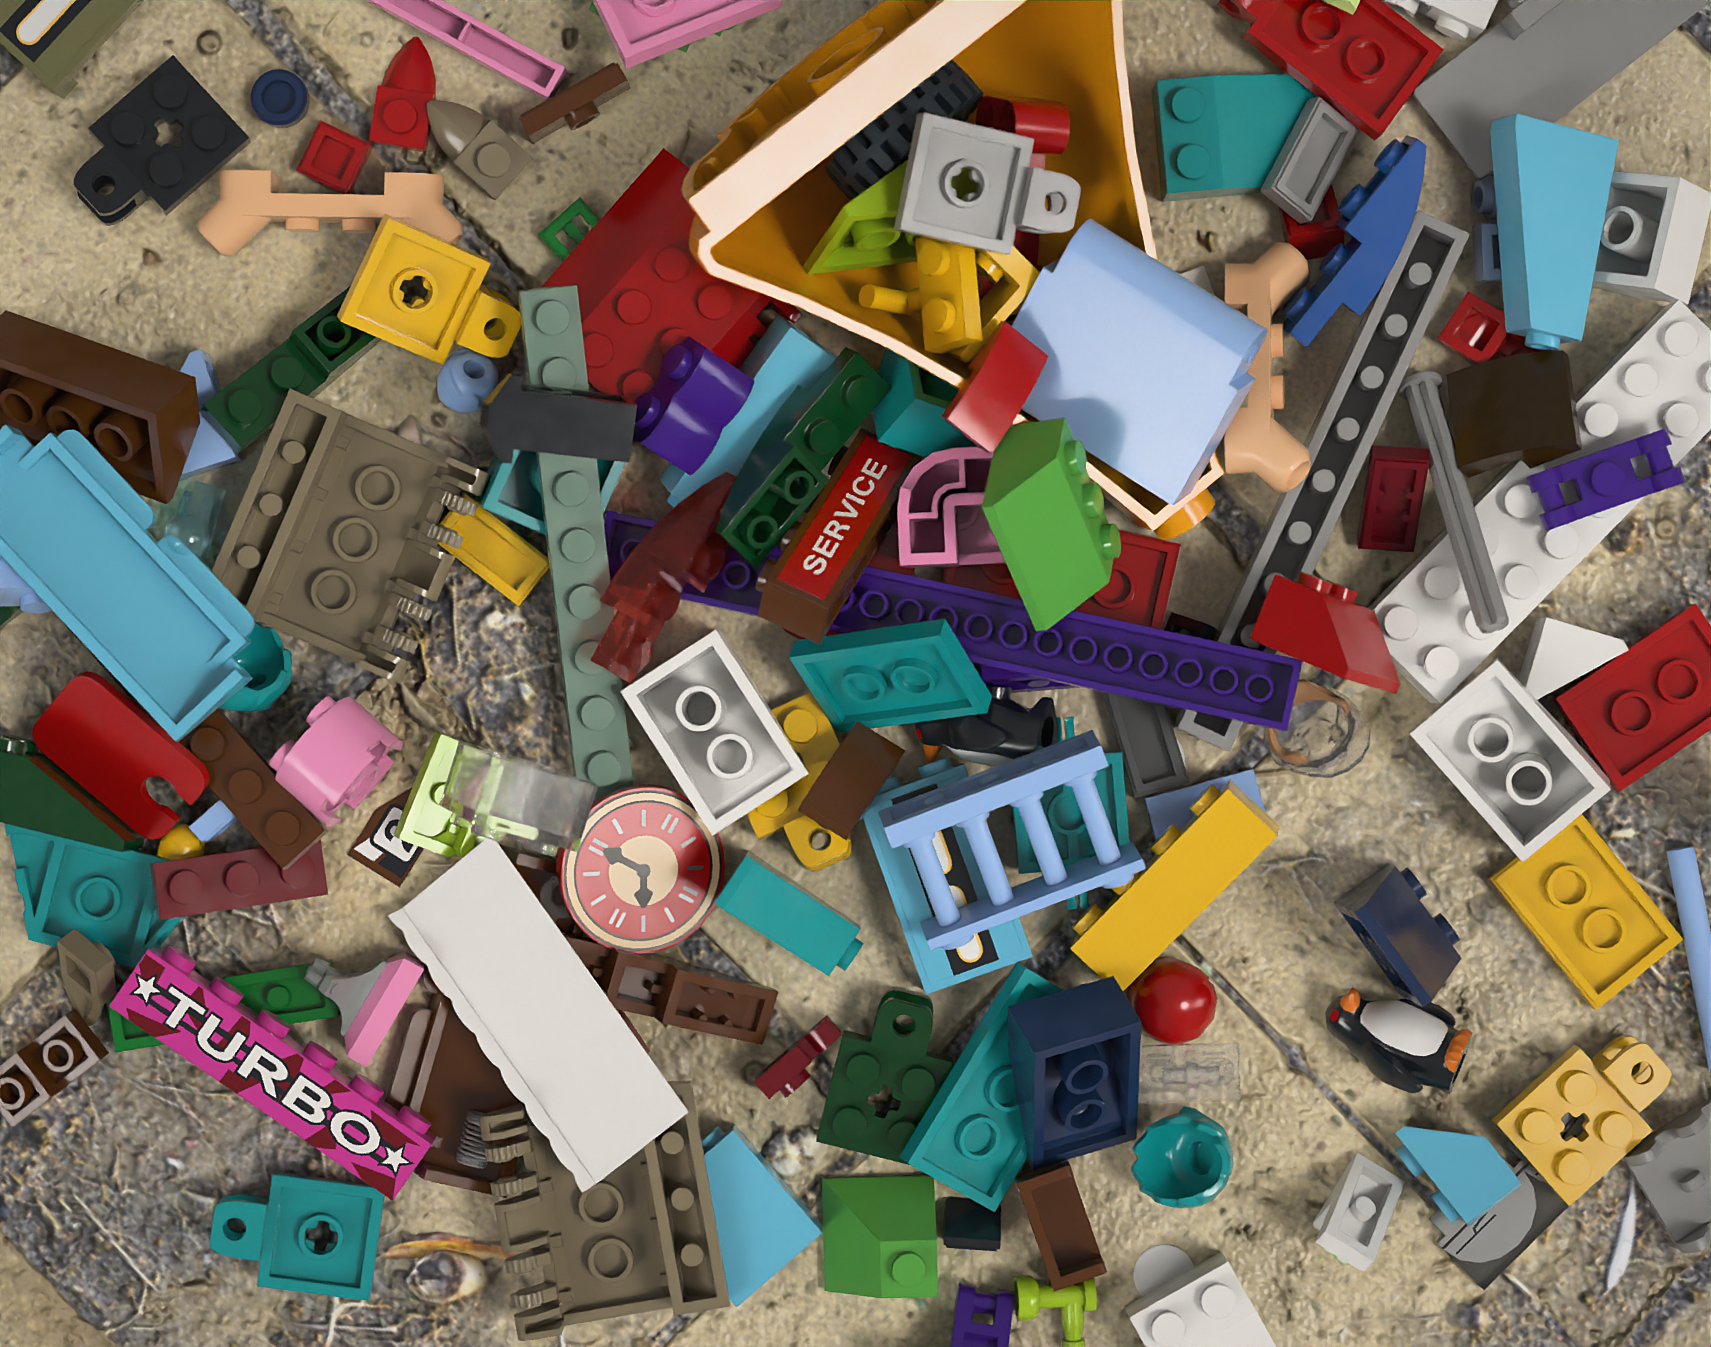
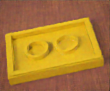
M1582 814L1524 862L1515 855L1487 878L1594 1010L1599 1009L1684 940Z

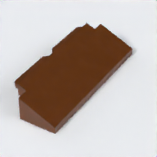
M500 844L502 850L558 929L563 933L582 937L584 932L568 915L560 893L558 873L556 872L557 860ZM425 964L421 975V982L426 990L432 992L427 1008H417L409 1017L385 1102L398 1111L401 1110L403 1105L408 1106L431 1123L427 1131L435 1135L436 1139L413 1172L426 1181L492 1195L490 1183L501 1177L512 1176L518 1157L500 1163L488 1161L486 1168L471 1167L455 1161L454 1158L458 1151L457 1147L460 1146V1137L463 1136L461 1132L464 1131L463 1127L466 1126L464 1123L467 1121L466 1114H468V1111L488 1113L523 1102L510 1091L503 1080L500 1069L484 1054L478 1044L476 1035L460 1020L454 1010L451 999L445 996L434 983ZM468 1123V1124L471 1125V1126L480 1127V1126H478V1125H475V1124H472V1123ZM466 1128V1129H468V1130H470V1131L479 1132V1131H476V1130H474V1129ZM465 1133V1134L468 1135V1136L477 1137V1136H475V1135H472V1134H469V1133ZM512 1137L492 1140L491 1142L493 1143L492 1145L511 1140ZM463 1138L467 1141L476 1142L467 1138ZM462 1143L465 1146L474 1147L469 1144Z

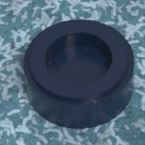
M275 69L264 73L256 80L251 91V103L255 113L262 121L275 128H288L296 125L305 117L309 108L310 97L306 85L297 75L287 70Z

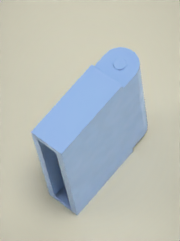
M1088 219L1075 233L1062 257L1042 268L1012 325L1015 330L1048 355L1044 368L1021 409L1039 421L1065 417L1074 440H1081L1086 451L1174 506L1194 489L1253 385L1255 378L1246 372L1266 337L1267 329L1099 223Z

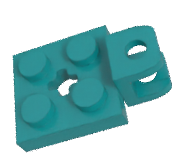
M274 1171L269 1196L234 1193L221 1198L214 1208L209 1245L212 1250L223 1256L255 1261L260 1260L257 1287L370 1301L385 1195L367 1183ZM238 1218L242 1220L246 1226V1231H234L229 1225V1219ZM319 1221L328 1222L329 1229L338 1234V1241L329 1242L325 1251L315 1250V1240L306 1238V1230L316 1228Z

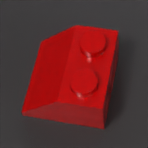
M1302 571L1299 572L1296 581L1275 574L1250 636L1251 640L1349 681L1394 694L1397 693L1400 686V681L1375 611L1355 603L1357 591L1329 580L1325 581Z

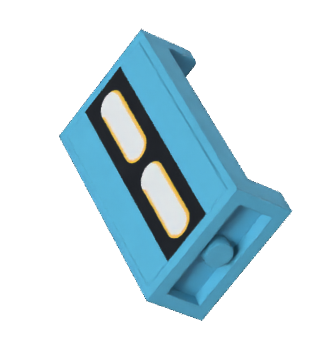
M949 757L918 767L921 778L899 785L896 776L889 777L863 816L926 995L1033 957L1019 917L974 934V938L969 943L959 948L945 950L939 947L930 951L920 922L933 918L936 915L910 848H904L903 845L891 849L878 811L969 777L965 764L961 763L952 766ZM955 824L935 832L936 835L932 839V843L957 908L988 897L989 893L965 829Z

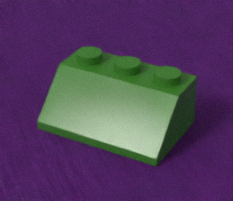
M1065 417L1011 425L1004 437L994 449L982 503V510L1036 632L1048 630L1110 582L1113 560L1118 558L1121 553V540L1118 528L1114 523H1108L1104 513L1102 489L1098 482H1091L1086 470L1085 448L1081 440H1074Z

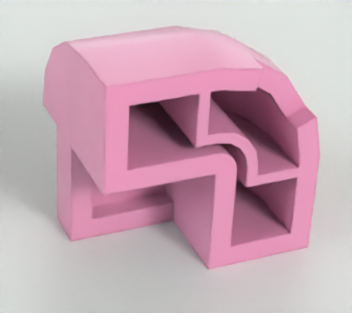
M980 447L950 448L931 453V455L912 468L900 487L897 506L899 564L901 567L940 568L1006 564L982 510L993 452H986Z

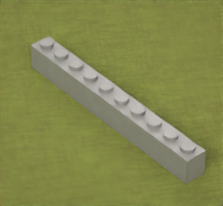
M1420 210L1415 212L1408 236L1396 263L1379 292L1366 308L1303 444L1311 454V469L1306 478L1295 489L1289 492H1281L1212 641L1272 654L1276 653L1277 650L1250 639L1273 578L1276 574L1296 581L1300 571L1312 575L1467 242L1469 233ZM1180 709L1173 727L1221 750L1230 752L1243 723Z

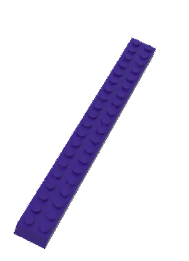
M607 511L604 523L611 585L759 617L757 615L762 598V592L756 590L758 577L769 558L778 561L783 553L779 547H774L760 565L755 568L719 534ZM868 566L828 630L829 633L844 634L945 619L972 664L1288 732L1303 661L1295 658L1077 611H1071L1048 630L1036 632L1021 599Z

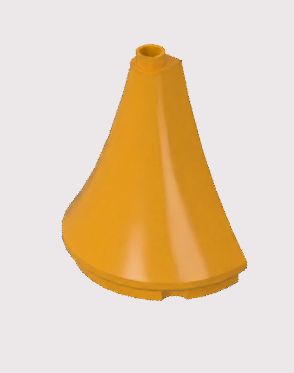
M882 0L813 50L753 100L717 135L720 140L719 143L692 165L681 188L683 197L696 213L690 233L689 247L691 253L707 273L793 304L874 341L960 390L972 374V371L967 367L974 358L968 362H963L949 356L945 352L940 354L925 351L921 311L905 315L865 308L859 302V292L866 284L902 291L918 288L917 262L819 274L806 273L803 266L842 208L851 202L825 173V170L828 168L827 165L834 158L833 155L845 144L844 142L952 59L984 93L983 97L1041 98L1062 102L1067 107L1070 118V133L1066 149L1060 155H1046L1045 170L1071 177L1079 183L1081 193L1074 226L1071 230L1039 234L1038 265L1044 267L1060 259L1075 233L1088 219L1094 220L1158 260L1135 147L1124 51L1122 0ZM978 106L969 115L966 123L975 125ZM1045 197L1044 205H1045V208H1046V210H1047V209H1048V201H1047V198ZM1005 320L1010 326L1014 323V321ZM1021 409L1011 425L1038 422L1039 420ZM1085 450L1087 459L1086 470L1091 482H1098L1103 496L1123 512L1132 523L1154 531L1161 540L1172 539L1185 533L1210 513L1215 505V499L1207 487L1226 472L1218 452L1215 450L1192 492L1172 506Z

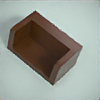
M1065 1160L1036 1170L1030 1169L1018 1173L1015 1181L1053 1290L1057 1291L1107 1273L1069 1161Z

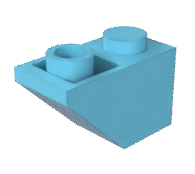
M1406 1126L1396 1132L1403 1145L1395 1150V1152L1416 1178L1423 1172H1426L1439 1190L1430 1197L1451 1223L1461 1217L1469 1227L1522 1186L1520 1180L1486 1137Z

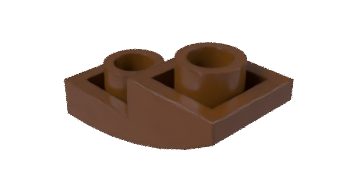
M857 721L833 754L797 811L814 820L821 827L847 840L868 811L876 794L898 765L905 750Z
M76 1009L64 1015L30 1044L0 1065V1113L12 1128L109 1054Z

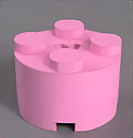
M330 696L321 700L306 719V722L311 725L296 743L292 739L287 741L275 753L269 763L277 772L275 780L327 827H331L342 820L334 812L344 803L354 810L373 791L395 762L386 755L389 749L401 751L403 746L401 739L350 696L337 702Z

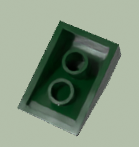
M6 734L0 737L1 823L119 852L143 848L145 842L143 836L130 828L45 754L34 752L36 747L34 741Z

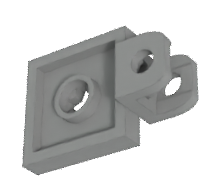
M918 113L894 230L996 254L1011 255L1016 230L1034 234L1058 233L1071 230L1075 222L1081 187L1077 181L1064 174L1036 167L1029 168L1034 144L1033 138L929 113ZM962 167L969 169V179L977 182L976 193H967L963 201L956 197V190L951 187L952 176H958ZM1045 197L1047 198V201H1048V209H1047V210H1046L1045 205H1044Z

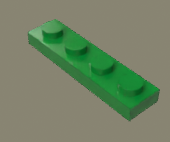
M332 959L324 960L330 963V967L334 968ZM311 963L219 977L243 993L244 996L240 1001L242 1004L258 1015L262 1009H266L280 1017L288 1025L341 1015L337 1004L331 998L318 990L319 986L314 987L304 979ZM116 996L107 1002L115 1053L165 1045L109 1007Z

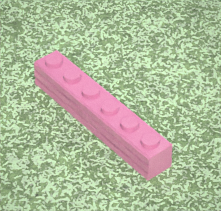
M366 0L545 100L556 95L568 73L563 65L555 63L443 0Z

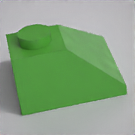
M929 1175L822 1177L825 1291L874 1298L938 1297L934 1178Z

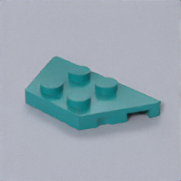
M5 824L7 836L10 835L17 868L14 870L18 892L23 896L25 906L23 916L28 940L58 948L57 941L73 929H76L92 943L94 941L102 943L112 954L115 963L136 968L147 950L156 945L160 947L186 918L184 916L157 920L149 863L170 861L169 859L136 849L127 852L114 851Z

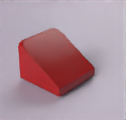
M1332 185L1329 186L1312 221L1300 224L1279 207L1285 242L1294 246L1306 260L1325 257L1338 243L1344 245V232L1335 225L1341 214L1338 211V203Z

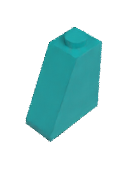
M748 851L714 902V904L828 976L836 966L845 971L863 945V942L855 938L861 929L859 924L750 851Z

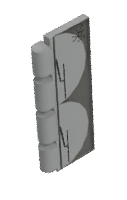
M1566 1113L1561 1118L1565 1125L1564 1130L1560 1133L1562 1139L1570 1135L1577 1138L1583 1132L1582 1124L1585 1121L1583 1113L1578 1117ZM1509 1140L1504 1144L1519 1159L1512 1166L1503 1157L1502 1159L1522 1183L1520 1188L1469 1227L1461 1217L1451 1223L1440 1208L1429 1218L1443 1233L1435 1242L1483 1290L1569 1207Z

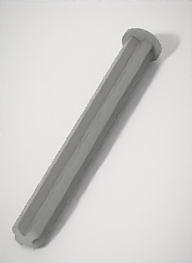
M1419 372L1402 380L1398 393L1401 398L1408 400L1421 446L1429 451L1430 462L1428 469L1476 626L1484 634L1493 633L1507 627L1509 618L1465 475L1458 468L1455 443L1438 391L1442 387L1443 381L1441 375L1437 372Z

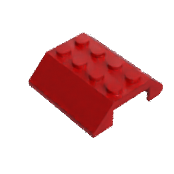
M664 148L540 287L577 285L588 382L601 393L629 396L633 401L641 394L647 393L657 384L665 355L671 348L680 345L688 336L739 369L755 347L748 340L750 336L753 335L757 340H760L769 328L756 318L768 303L773 306L774 311L793 324L802 316V313L793 304L711 275L701 267L689 247L691 227L696 213L683 197L681 190L683 181L690 168Z

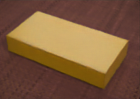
M464 493L461 498L478 505L473 517L470 515L463 516L450 511L440 523V525L455 530L459 536L464 537L460 548H454L440 541L438 544L520 607L550 569L549 559Z

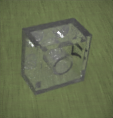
M459 740L439 805L456 814L455 824L471 829L470 832L475 835L503 842L506 835V838L523 843V847L556 856L558 847L578 852L598 786L557 767Z

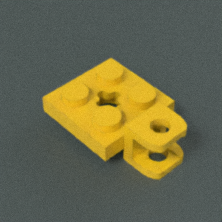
M384 214L337 314L338 319L345 324L441 365L444 364L454 341L485 356L494 358L505 357L508 355L521 328L520 313L509 299L498 291L481 284L491 264L487 258L387 214ZM416 275L422 276L421 284L428 289L425 298L415 296L411 303H405L403 301L404 292L400 289V285L404 280H411ZM496 318L492 325L485 327L489 320Z
M810 692L771 710L796 753L802 756L803 764L809 774L747 813L759 840L785 830L791 846L802 864L808 870L818 872L849 858L852 853V842L850 836L845 840L797 811L809 790L840 746L828 717ZM824 833L831 836V843L826 849L821 851L813 849L812 843L817 835Z
M1628 1034L1619 1036L1609 1042L1592 1059L1574 1044L1492 1118L1491 1121L1562 1201L1570 1206L1653 1131L1637 1112L1640 1113L1665 1090L1671 1080L1672 1073L1647 1044L1638 1042L1635 1037ZM1637 1064L1636 1070L1631 1073L1633 1067ZM1566 1113L1574 1117H1578L1583 1113L1585 1121L1582 1124L1583 1132L1577 1138L1570 1135L1562 1139L1560 1135L1565 1128L1561 1118Z

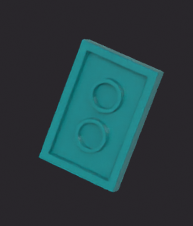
M945 619L825 636L820 645L808 639L794 641L789 655L790 661L838 733L849 732L857 721L871 729L983 714L988 712L992 699L991 693Z

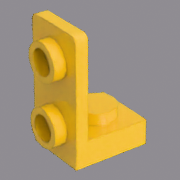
M1012 246L1011 255H1001L974 248L976 269L989 281L995 283V285L979 302L982 341L945 352L949 356L963 362H968L975 358L999 323L1005 321L1009 315L1020 312L1040 272L1014 246Z

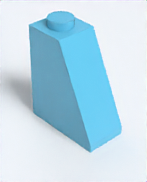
M734 1124L726 1132H723L719 1126H716L702 1138L729 1298L738 1307L821 1235L823 1225Z

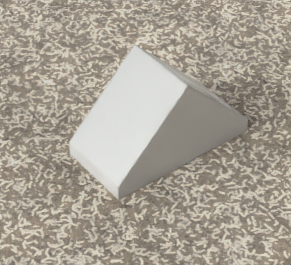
M1547 617L1537 618L1518 681L1538 700L1629 649L1622 639Z

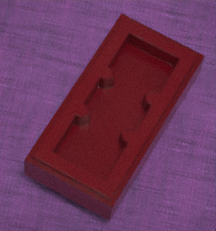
M1371 446L1357 531L1358 549L1414 552L1430 462L1428 449Z

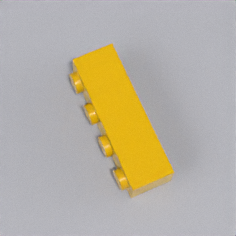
M1231 779L1220 790L1214 784L1207 787L1189 807L1195 815L1180 830L1174 824L1170 825L1151 845L1150 849L1156 855L1145 865L1146 869L1134 873V878L1128 883L1111 888L1116 895L1102 909L1094 903L1073 924L1072 928L1078 934L1074 937L1070 949L1101 979L1114 976L1122 991H1124L1278 836L1279 825Z

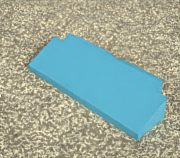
M5 424L0 429V555L175 741H180L253 679L234 658L252 643L247 636L251 634L255 626L253 615L180 538L166 536L157 542L148 532L155 521L153 509L82 433L76 430H66L58 436L50 432L41 442L34 446L19 429Z

